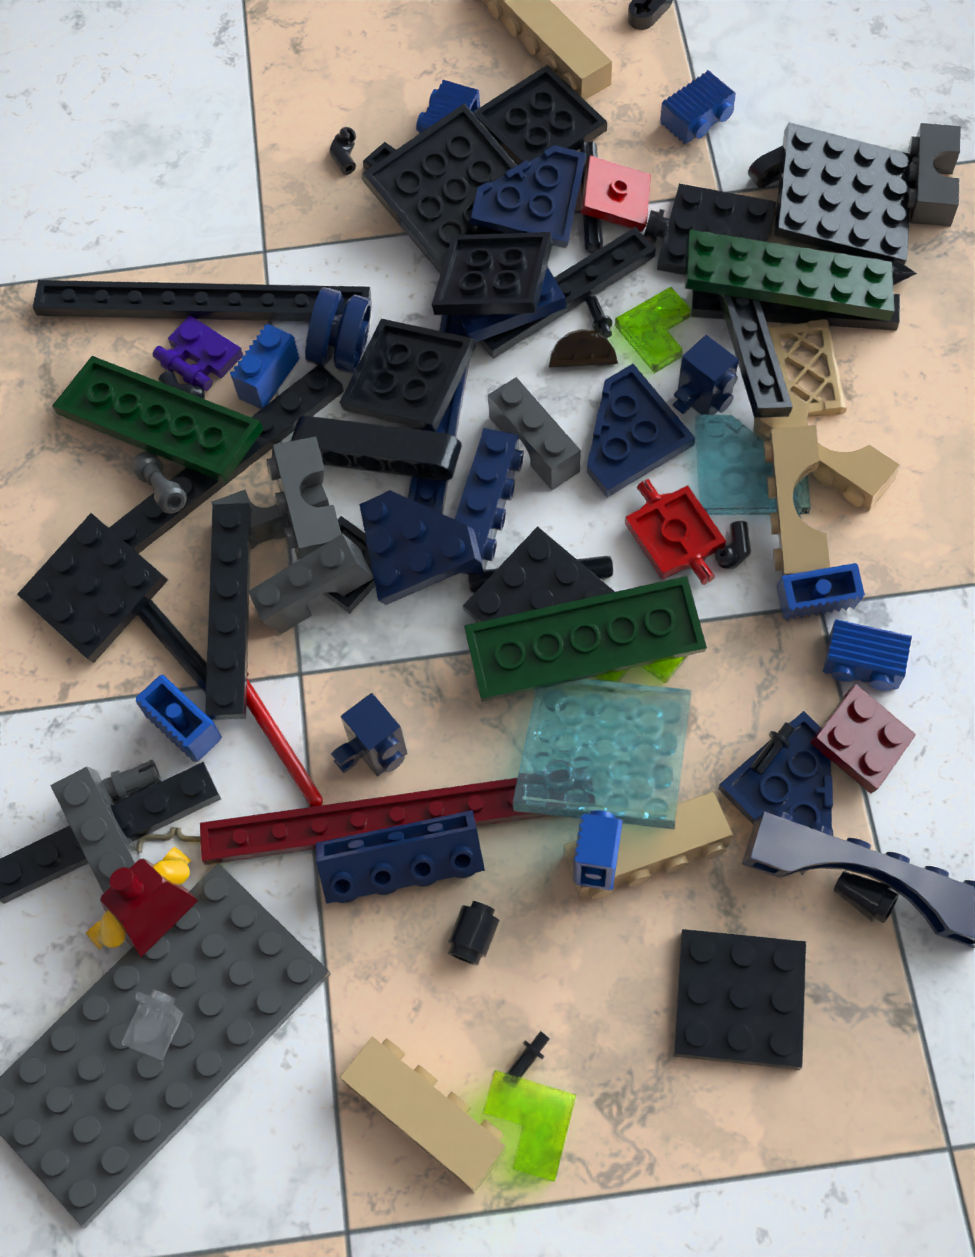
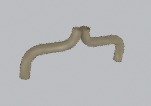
M171 827L170 832L165 835L146 834L138 840L136 850L142 853L143 843L146 840H169L175 835V832L181 841L201 842L200 836H185L181 832L182 828Z

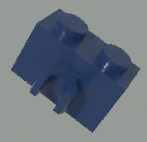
M706 334L682 356L678 390L674 393V397L677 400L672 406L682 414H685L692 407L707 420L718 411L720 413L724 412L734 399L732 393L738 379L736 372L739 359Z
M370 693L340 716L349 742L336 748L331 755L335 759L333 760L343 773L355 766L361 758L377 777L384 771L391 772L402 764L405 759L404 756L408 753L401 726L373 693Z

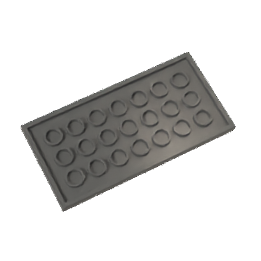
M219 863L189 891L198 902L142 957L131 948L0 1076L1 1137L82 1227H87L331 975L330 971Z

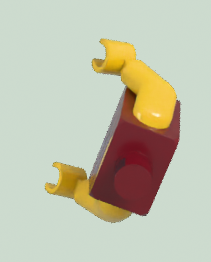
M174 846L155 865L143 858L139 859L130 868L122 867L115 870L109 880L111 887L100 898V903L105 913L101 920L88 929L85 934L99 950L103 946L116 948L125 940L142 957L198 902L182 885L190 875L188 863L191 859Z

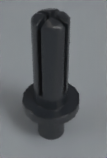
M596 296L588 297L586 303L594 319L592 324L594 331L601 333L606 338L611 337L612 331L610 327L612 326V319L604 314Z
M785 722L778 733L775 731L769 733L770 742L751 766V769L756 774L762 775L780 750L790 747L791 744L787 739L795 730L792 725Z
M540 1031L531 1044L526 1040L523 1042L526 1046L525 1050L502 1078V1082L508 1088L513 1089L537 1057L540 1059L545 1057L540 1052L550 1038Z

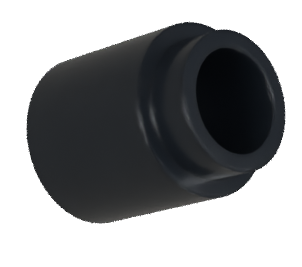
M472 901L471 906L462 905L448 943L451 944L448 954L461 961L478 966L481 957H486L500 921L493 916L495 909L477 901Z

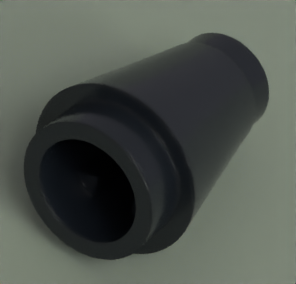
M846 870L838 878L833 890L872 922L876 919L885 923L899 897V894L891 891L890 885L854 873L851 874Z

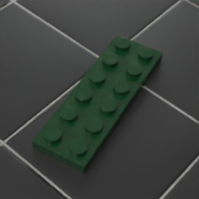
M689 230L686 241L685 289L890 321L895 312L892 262Z
M95 356L90 357L52 405L55 412L60 416L224 483L263 431L261 422L257 419Z
M688 576L464 625L481 702L705 652L707 649Z

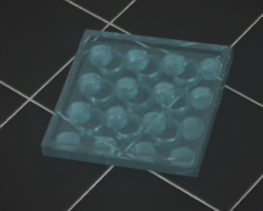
M581 679L537 689L535 691L513 798L514 811L580 818L584 814H590L591 811L601 810L614 814L616 819L623 821V824L675 829L692 690Z

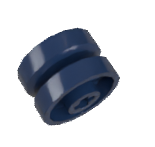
M323 287L317 296L309 323L305 348L306 362L324 367L331 360L334 353L336 369L354 374L368 338L372 311L371 299L353 295L344 307L341 291Z

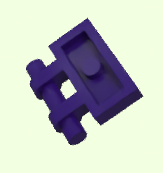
M191 315L168 337L170 346L174 349L166 350L162 346H157L152 354L155 359L160 361V365L164 369L177 372L183 376L184 382L193 386H199L204 391L209 390L213 384V380L208 377L211 372L222 379L243 356L241 347ZM190 358L197 364L189 365L185 360Z

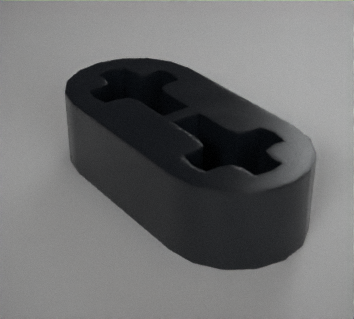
M632 0L628 8L629 25L638 30L650 28L671 7L673 0Z
M782 146L760 156L749 167L748 175L759 188H764L779 180Z

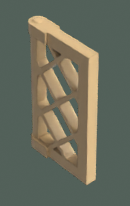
M827 320L808 321V323L768 327L787 390L790 392L793 390L808 400L807 403L810 404L808 417L845 413L847 408L842 392L829 322ZM820 335L823 347L816 346L808 341L807 337ZM791 338L796 342L788 352L782 350L780 339ZM800 345L816 354L807 365L792 356ZM821 357L826 360L828 377L812 368ZM786 361L802 370L793 381L788 379L785 366ZM806 374L822 383L814 394L797 385ZM826 387L832 389L834 401L824 402L818 396Z

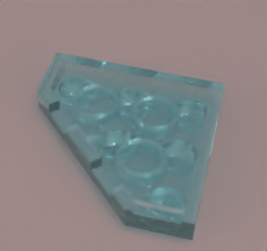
M696 415L695 437L699 502L708 515H770V513L776 512L775 499H768L767 477H772L773 473L772 463H765L764 440L755 435L754 432L732 415ZM808 475L797 484L793 491V503L797 514H809L811 508Z

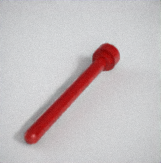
M247 678L248 709L309 806H321L323 804L322 795Z

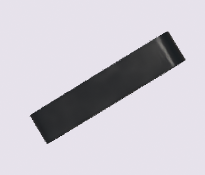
M312 416L299 417L291 441L316 437L323 465L447 481L453 478L462 448L460 440L450 434Z

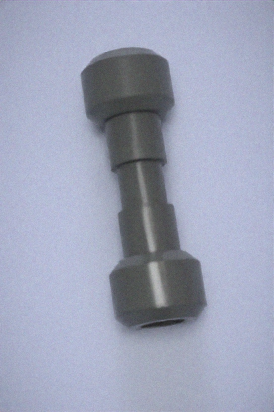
M148 451L139 453L132 462V470L142 482L153 486L155 502L163 512L176 513L180 511L186 504V493L178 483L165 478L163 463L157 455Z

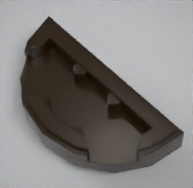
M586 329L568 332L560 338L552 349L549 360V368L618 364L615 349L609 340L596 331Z

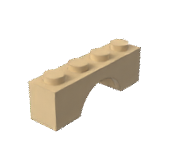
M788 390L793 406L789 417L754 418L753 432L758 440L763 443L764 441H770L771 429L807 426L810 404ZM818 443L820 462L817 470L812 473L823 485L833 486L842 492L844 498L852 505L862 506L870 511L895 481L900 464L870 444L856 451L838 452Z
M816 425L771 429L770 441L763 442L765 463H772L773 473L772 477H767L768 499H775L776 512L770 513L771 534H778L779 549H773L775 571H782V576L830 568L827 533L815 530L804 523L797 514L793 503L795 487L805 476L816 471L820 462Z

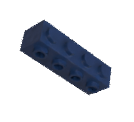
M483 429L455 516V520L475 530L482 564L461 572L463 574L476 573L483 576L488 561H493L497 547V540L495 539L497 530L502 531L506 518V509L504 507L507 500H512L515 489V480L513 479L515 471L520 472L523 464L524 451L519 450V435Z
M473 810L316 843V863L326 904L334 902L349 903L362 896L372 894L387 895L400 888L415 885L425 887L439 880L453 877L468 878L477 872L485 871Z

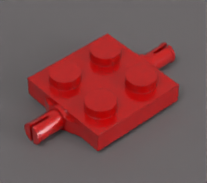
M650 479L640 482L637 485V490L646 500V504L641 509L626 516L625 525L660 578L664 580L681 570L691 568L702 585L707 584V581L708 583L711 582L715 575L704 560L716 553L719 547L724 549L726 539L690 487L687 485L673 493L659 495Z

